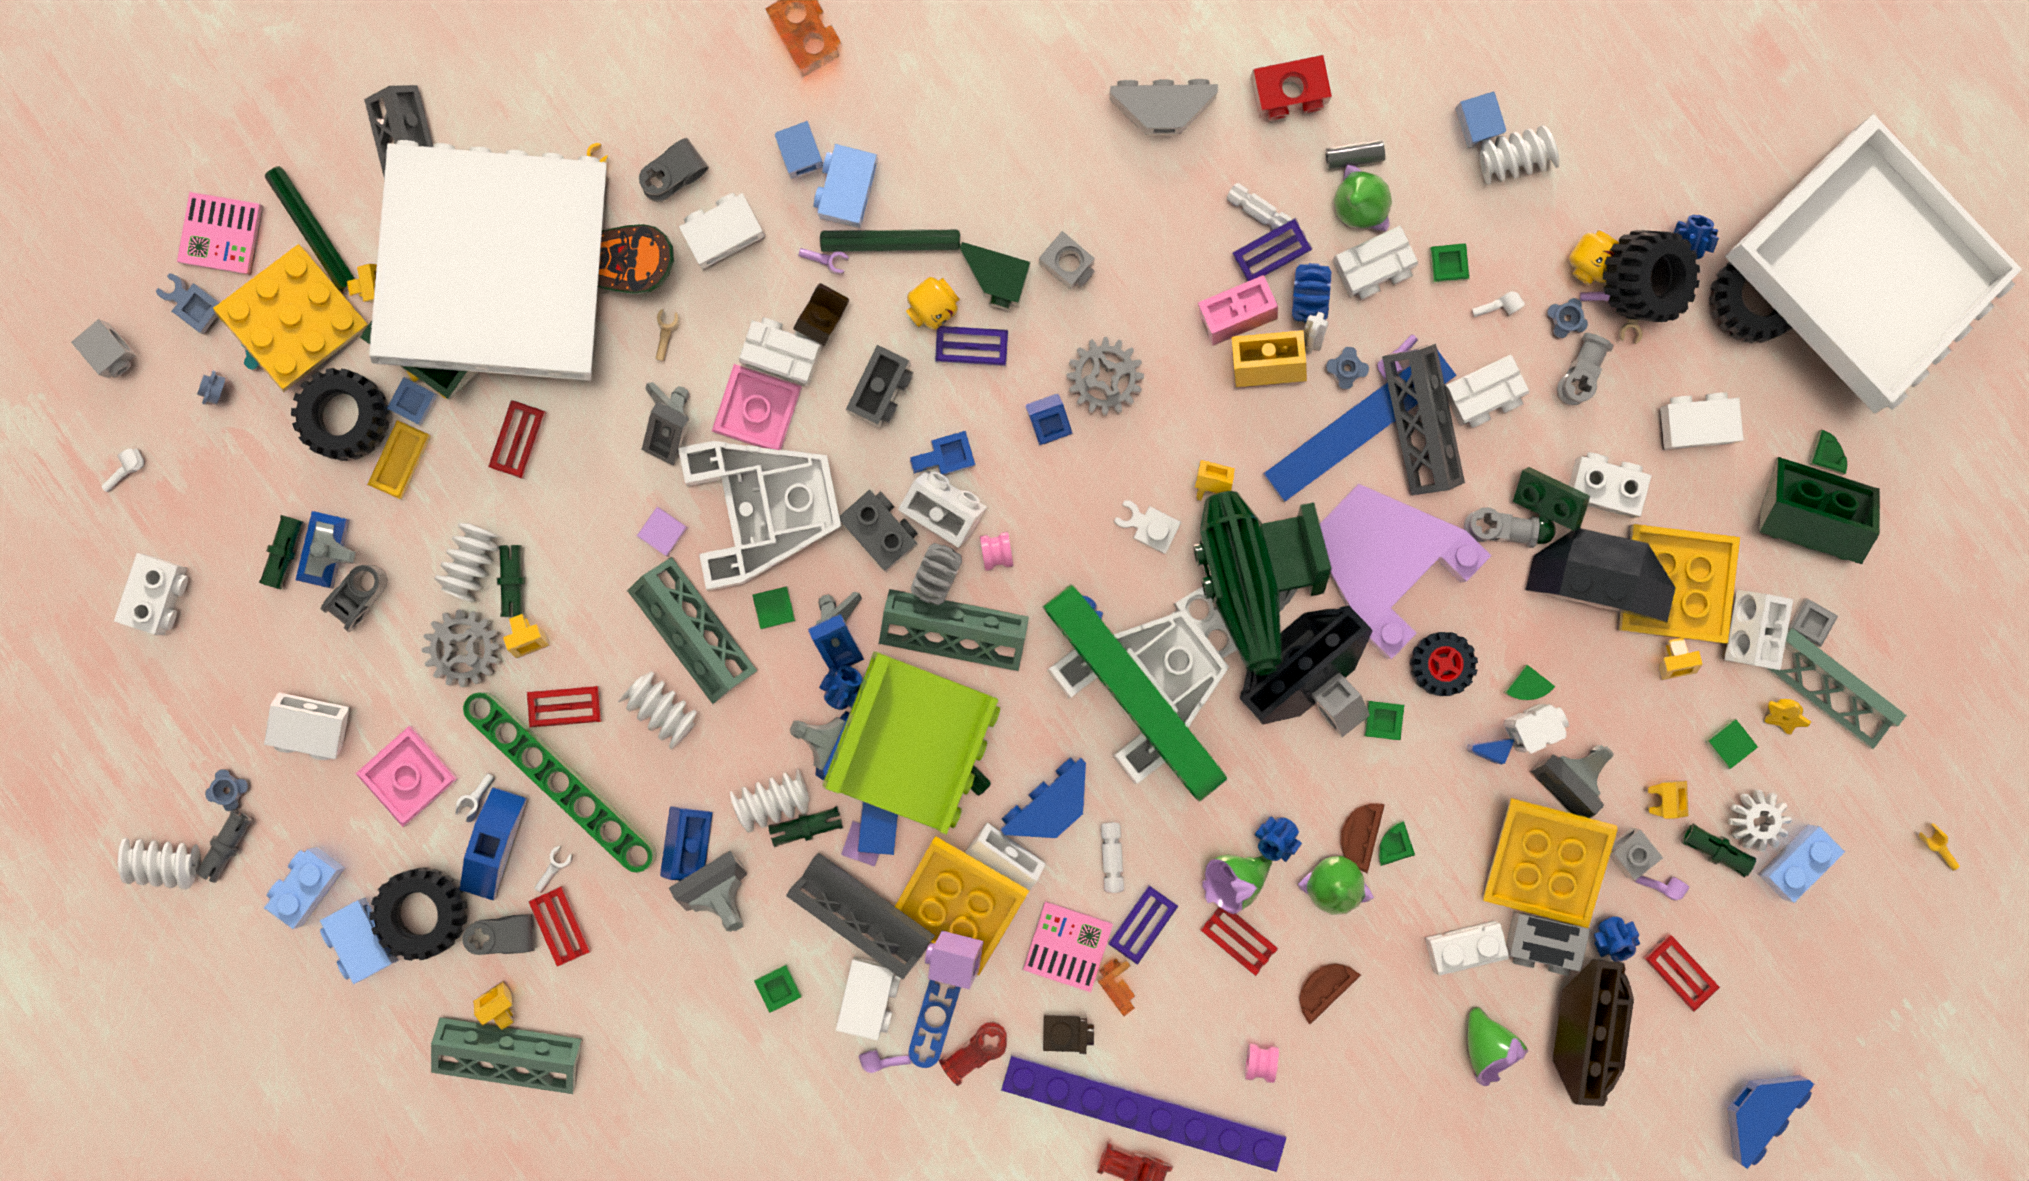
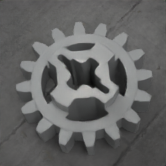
M1104 337L1102 346H1097L1092 339L1089 341V351H1085L1081 347L1077 349V353L1081 358L1079 361L1070 359L1069 365L1075 368L1076 371L1067 374L1068 380L1075 381V385L1069 388L1070 394L1079 392L1081 396L1077 400L1078 405L1086 401L1090 403L1089 413H1093L1096 407H1101L1103 416H1107L1109 407H1114L1117 413H1121V403L1123 401L1130 406L1134 403L1130 396L1131 392L1140 394L1142 390L1135 384V381L1144 379V374L1135 370L1142 364L1141 359L1132 361L1130 357L1134 349L1131 347L1125 352L1121 350V340H1118L1114 346H1109L1108 337ZM1103 353L1113 354L1123 362L1117 364L1106 359ZM1091 358L1093 370L1090 375L1081 379L1083 366ZM1099 362L1107 373L1113 371L1115 374L1111 378L1110 388L1104 381L1098 382L1096 380L1100 374ZM1129 375L1128 386L1120 395L1117 386L1121 378ZM1094 389L1105 394L1107 400L1097 399L1088 392Z
M457 610L454 619L449 613H443L444 623L432 621L431 625L435 630L434 634H424L423 636L426 640L431 641L430 646L422 648L423 653L431 655V659L425 662V666H436L437 669L433 676L440 678L446 675V685L452 686L456 679H458L460 687H467L468 678H471L475 684L482 683L480 674L483 673L491 676L493 672L489 664L500 662V659L493 655L494 650L502 649L501 644L493 643V638L499 634L498 630L488 631L486 628L491 621L485 618L478 622V612L472 611L468 618H466L464 610ZM460 624L472 626L464 634H458L451 629L453 626ZM482 639L485 644L484 656L480 654L479 642ZM440 641L444 643L445 655L442 658L439 652ZM457 641L468 642L465 647L468 651L467 655H456L459 650L458 646L455 645ZM460 663H466L473 668L471 671L464 673L453 671Z

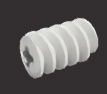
M1545 125L1539 126L1536 134L1532 129H1526L1522 137L1519 133L1514 132L1510 134L1509 141L1501 135L1496 137L1495 145L1490 139L1483 140L1481 144L1480 164L1487 185L1491 184L1493 173H1496L1500 182L1505 181L1506 170H1510L1515 179L1519 177V167L1522 166L1528 175L1533 174L1534 163L1538 164L1542 172L1546 171L1547 160L1550 159L1555 168L1559 167L1557 145L1551 132Z
M459 523L458 527L465 533V536H453L452 538L459 546V550L447 549L446 553L454 561L453 563L441 562L440 566L448 574L447 576L436 575L434 579L442 586L440 590L474 603L475 599L468 593V590H480L481 586L474 580V577H486L487 573L479 565L492 563L493 560L485 551H497L498 546L491 538L502 537L470 523Z
M651 671L637 679L618 702L630 698L626 709L631 712L640 707L637 719L643 721L651 717L648 729L653 731L662 727L658 738L663 741L672 736L669 748L672 750L695 726L693 721L697 711L692 710L684 714L683 709L686 702L682 700L674 705L672 701L676 692L673 690L663 695L661 693L665 685L663 681L655 685L650 684L654 673Z
M799 768L796 769V780L792 781L787 773H784L782 785L780 786L772 777L769 778L768 790H765L757 782L755 783V794L753 795L746 787L742 788L741 799H738L732 791L730 792L737 818L748 833L754 831V820L761 828L767 827L768 815L775 823L781 822V811L789 819L794 817L795 806L802 814L808 813V802L810 800Z
M128 838L122 839L118 851V871L123 883L131 884L136 881L139 885H146L150 882L155 887H159L164 883L168 888H174L178 884L181 889L187 890L195 881L197 876L196 870L200 865V849L198 845L195 844L191 853L187 854L186 844L180 843L176 853H173L171 842H166L161 852L158 849L157 841L152 840L148 850H145L142 839L136 841L133 849H130Z

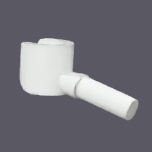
M1509 292L1501 298L1494 300V302L1473 308L1472 311L1474 317L1498 310L1503 306L1508 315H1511L1522 308L1525 303L1517 292Z
M129 448L118 455L122 467L117 469L101 486L104 491L109 492L127 474L138 471L144 466V460L138 449L133 450Z
M487 773L475 791L470 795L461 796L457 800L455 814L457 815L462 807H469L472 810L468 813L466 822H472L477 816L478 801L495 778Z
M557 846L551 851V863L534 887L540 893L543 892L554 874L556 875L559 869L568 867L572 861V855L570 854L564 863L558 864L555 862L554 856L561 846Z

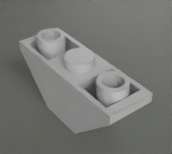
M1168 79L1154 80L1153 85H1138L1136 80H1121L1117 82V86L1110 87L1109 97L1110 101L1145 135L1181 134L1216 98L1218 84H1209L1207 79H1192L1188 81V85H1174V81Z

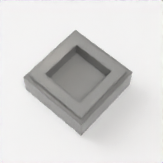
M1805 598L1788 628H1793L1815 646L1821 647L1838 615Z

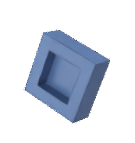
M403 377L387 409L421 426L437 394Z

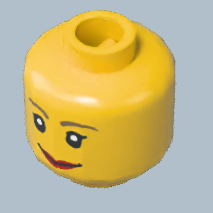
M1597 230L1595 234L1585 233L1569 256V262L1575 268L1572 275L1589 286L1593 281L1606 283V280H1603V272H1606L1607 265L1604 263L1606 257H1613L1614 253L1610 249L1613 244H1619V242L1600 230Z
M929 277L908 293L907 301L911 307L906 312L918 328L925 324L929 329L935 330L958 312L956 302L960 299L944 278L938 281L934 277Z

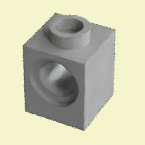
M1063 231L1039 257V264L1070 290L1076 284L1083 287L1095 272L1091 268L1095 258ZM1070 254L1077 257L1080 265L1075 271L1068 272L1060 267L1059 260L1064 255Z
M100 319L95 321L71 342L97 374L106 378L112 376L115 378L122 375L131 366L129 361L136 356L109 323Z
M1340 672L1311 694L1320 714L1341 737L1345 736L1370 716L1361 694Z
M1636 828L1629 829L1614 841L1610 858L1625 877L1632 880L1638 879L1663 859L1642 830Z

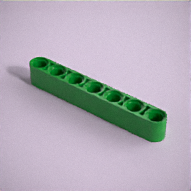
M1072 584L1043 606V609L1198 802H1201L1228 780L1218 764Z
M486 692L474 693L467 697L463 705L466 719L625 869L638 873L647 870L654 864L657 856L654 845L493 694ZM481 698L487 700L490 704V713L484 719L479 718L474 711L475 703ZM506 723L512 724L517 732L516 738L511 743H506L500 736V729ZM532 747L539 749L543 756L542 763L537 768L530 766L526 761V753ZM557 772H562L568 777L569 785L564 792L555 790L552 785V778ZM583 796L591 798L595 804V811L589 817L582 815L578 810V802ZM609 821H614L621 827V836L616 841L609 840L604 834V826ZM637 845L646 850L648 857L644 865H636L630 859L632 847Z

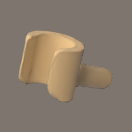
M661 309L657 314V322L661 331L656 359L662 361L665 359L671 333L675 332L679 327L677 312H675L674 321L671 324H664L662 322L664 309Z
M1628 319V322L1620 327L1618 336L1621 341H1624L1625 332L1631 327L1636 332L1633 343L1637 344L1641 341L1643 333L1642 329L1638 326L1639 320Z

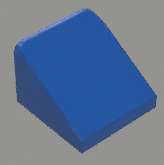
M1059 394L1042 398L1025 406L1039 446L1073 434Z
M1514 739L1468 744L1466 749L1468 750L1467 752L1502 765L1505 764Z

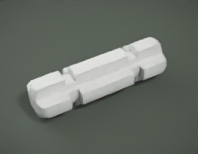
M1236 183L1227 195L1229 202L1237 207L1241 205L1244 212L1265 226L1267 223L1271 225V230L1292 220L1291 217L1282 211L1280 214L1276 212L1277 208L1254 193L1252 195L1249 194L1248 189L1239 183Z
M1318 312L1316 316L1309 315L1304 329V343L1306 346L1305 352L1311 354L1312 350L1319 351L1322 347L1328 327V322L1323 320L1325 314L1322 312Z
M1117 822L1103 823L1101 825V837L1104 839L1102 844L1103 872L1106 873L1104 889L1107 893H1119L1124 890L1123 876L1120 875V872H1123L1122 845L1118 839L1121 838V827Z

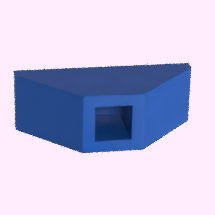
M1070 757L1055 770L1059 776L1049 786L1043 781L1028 794L1032 799L1031 802L1023 809L1016 805L1001 818L1005 825L1000 830L1009 836L1057 838L1083 815L1086 763L1080 757L1075 762Z
M492 787L475 822L463 861L459 890L492 901L495 900L525 808L526 797Z
M1801 1075L1750 1080L1727 1108L1733 1159L1746 1169L1751 1164H1758L1767 1152L1766 1145L1773 1136H1780L1788 1127V1118L1796 1108H1802L1808 1102L1812 1095L1810 1090L1815 1084Z

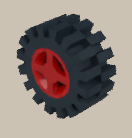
M1438 632L1430 634L1420 640L1418 646L1414 647L1412 651L1413 657L1410 659L1412 677H1415L1416 684L1429 694L1436 696L1459 694L1472 684V678L1477 674L1476 663H1478V658L1474 655L1475 649L1467 643V639L1458 636L1456 633Z

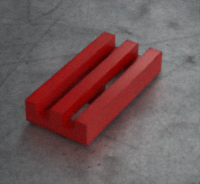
M511 400L488 467L524 479L547 412ZM517 410H521L523 413L505 465L500 464L499 462ZM531 414L535 415L518 468L515 469L513 465Z
M600 686L527 692L529 728L602 722L601 700L599 698ZM585 694H591L592 700L539 706L535 704V699ZM588 708H592L593 713L590 716L537 720L536 713Z
M563 886L528 901L557 967L591 952ZM558 897L580 949L576 951L553 903L552 898ZM543 902L547 907L567 955L562 956L540 906Z
M1220 907L1214 911L1200 928L1205 935L1255 976L1278 950L1274 944L1238 914L1228 913ZM1223 913L1229 916L1267 948L1262 954L1219 917ZM1216 924L1257 958L1256 963L1253 965L1210 928Z
M1668 934L1663 942L1657 944L1650 954L1647 953L1643 957L1650 967L1693 1012L1720 988L1671 934ZM1670 946L1708 986L1705 991L1669 955L1666 950ZM1659 956L1698 996L1694 1001L1656 961Z

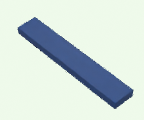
M1438 351L1444 384H1446L1457 375ZM1410 366L1398 374L1406 382L1412 374ZM1388 382L1263 473L1283 502L1287 501L1396 421ZM1410 394L1403 401L1407 412L1418 404V401Z

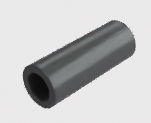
M1383 140L1325 149L1328 169L1385 161L1386 158Z

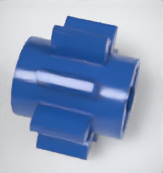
M1690 215L1686 223L1678 221L1674 233L1682 235V239L1688 240L1692 244L1690 250L1696 251L1697 259H1701L1705 251L1714 253L1719 237H1717L1718 229L1713 228V221L1702 215Z
M841 666L838 670L831 667L819 686L821 690L826 691L824 693L826 703L838 710L846 709L848 705L852 708L861 686L862 676L856 669L850 666Z
M1271 816L1255 833V836L1261 839L1258 844L1260 853L1272 861L1282 859L1284 862H1287L1290 856L1294 855L1302 845L1296 839L1299 833L1297 826L1287 818L1275 820Z
M1611 917L1604 920L1598 926L1599 932L1594 933L1596 939L1594 944L1600 957L1609 954L1611 960L1616 962L1631 958L1636 953L1635 946L1640 945L1638 939L1640 935L1634 922L1631 921L1625 924L1620 917Z

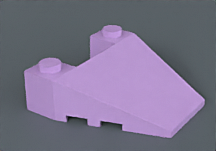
M1358 484L1320 523L1332 567L1330 575L1340 592V596L1345 605L1350 606L1371 627L1373 632L1368 642L1386 659H1392L1417 634L1391 607L1436 561L1462 583L1468 581L1492 556L1466 530L1361 484Z

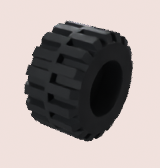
M1634 230L1630 231L1629 235L1624 234L1621 236L1619 244H1613L1610 249L1614 253L1613 257H1606L1604 263L1607 265L1606 272H1603V280H1606V286L1603 288L1605 295L1610 296L1608 300L1610 306L1616 308V313L1620 316H1626L1627 319L1667 322L1668 320L1679 318V313L1684 314L1689 309L1688 302L1694 301L1696 297L1694 293L1695 288H1699L1700 280H1697V273H1700V265H1697L1695 261L1698 258L1696 251L1690 250L1692 244L1688 240L1682 239V235L1665 231Z
M1731 262L1720 269L1716 275L1718 279L1712 282L1710 290L1714 291V295L1709 297V304H1715L1716 310L1711 312L1713 318H1720L1722 323L1719 327L1723 331L1729 329L1732 332L1730 337L1736 340L1744 338L1746 343L1756 341L1761 343L1783 335L1792 329L1791 325L1775 309L1768 316H1759L1748 310L1742 299V287L1746 278Z
M330 368L326 369V373L323 374L316 372L311 375L313 378L311 382L305 380L300 385L304 390L301 394L295 393L293 398L297 402L296 408H291V416L296 417V422L292 423L294 431L300 433L301 436L298 437L300 441L308 445L311 451L340 461H348L350 458L356 460L362 458L363 453L367 452L370 454L376 448L373 445L376 442H382L385 437L381 435L383 428L388 429L389 421L385 420L386 414H390L387 409L388 406L384 404L383 400L386 398L383 392L377 389V385L373 381L348 369L341 368V370ZM347 394L352 396L357 403L358 419L350 431L336 436L329 433L324 425V409L334 397Z
M410 869L392 876L387 883L380 886L378 896L373 897L371 903L375 907L374 911L370 912V920L375 922V927L371 929L374 935L378 934L381 940L378 943L382 948H390L391 955L395 957L399 955L404 956L403 960L412 961L419 959L420 961L436 956L455 944L454 941L460 938L464 931L462 930L463 924L467 923L468 915H464V909L468 907L466 900L462 901L460 896L463 891L459 890L460 886L455 887L453 885L454 879L449 875L443 876L441 875L442 871L436 869ZM412 893H422L428 896L436 906L438 913L437 923L428 934H415L407 929L402 921V903Z

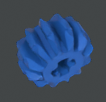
M1309 263L1300 264L1296 268L1292 316L1295 321L1306 323L1309 315L1316 316L1318 312L1325 314L1323 320L1328 318L1332 274L1329 266Z

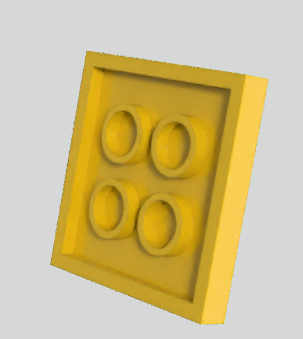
M299 244L213 308L214 313L283 393L364 332L368 326L366 321Z
M1631 524L1629 539L1649 544L1676 589L1668 623L1621 612L1618 631L1728 644L1740 537Z
M1511 798L1483 894V901L1589 928L1617 834V825Z
M935 836L895 907L934 934L935 937L931 943L937 941L942 931L983 941L980 967L977 974L979 976L1025 900L1029 890Z

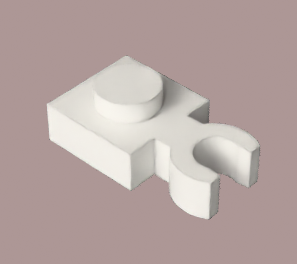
M1124 500L1122 505L1132 511V518L1124 521L1116 517L1114 520L1115 524L1121 528H1136L1137 531L1133 539L1166 554L1181 522L1149 506L1144 515L1139 512V508L1135 503Z

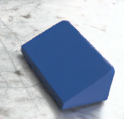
M674 806L669 808L660 871L661 877L681 881L705 866L713 812Z

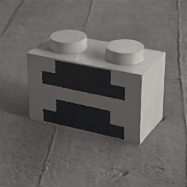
M1513 911L1506 943L1508 955L1514 957V964L1534 968L1535 962L1548 964L1549 972L1569 976L1570 970L1580 972L1582 969L1590 929Z

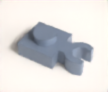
M169 273L167 277L175 283V290L167 294L158 288L156 290L157 295L166 301L177 302L172 312L196 331L204 334L217 318L213 308L220 302L194 283L186 290L185 282L180 277Z

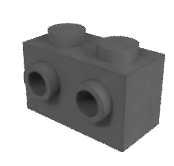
M877 345L847 405L846 411L878 428H881L883 421L889 424L898 407V404L893 402L899 389L905 392L914 373L909 370L911 366L910 360Z
M869 489L845 510L839 518L842 524L887 573L918 545L913 539L918 533L905 518L900 522L896 520L890 513L894 505L881 491L874 495Z

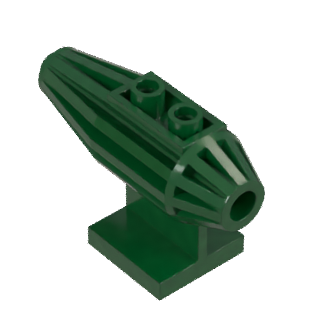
M1220 492L1205 500L1198 544L1193 545L1197 566L1203 565L1206 576L1202 578L1203 593L1206 599L1211 598L1214 610H1218L1246 669L1255 672L1257 676L1271 674L1277 670L1276 666L1282 662L1279 592L1308 587L1310 596L1324 594L1332 570L1315 503L1300 505L1297 517L1262 524L1238 492Z

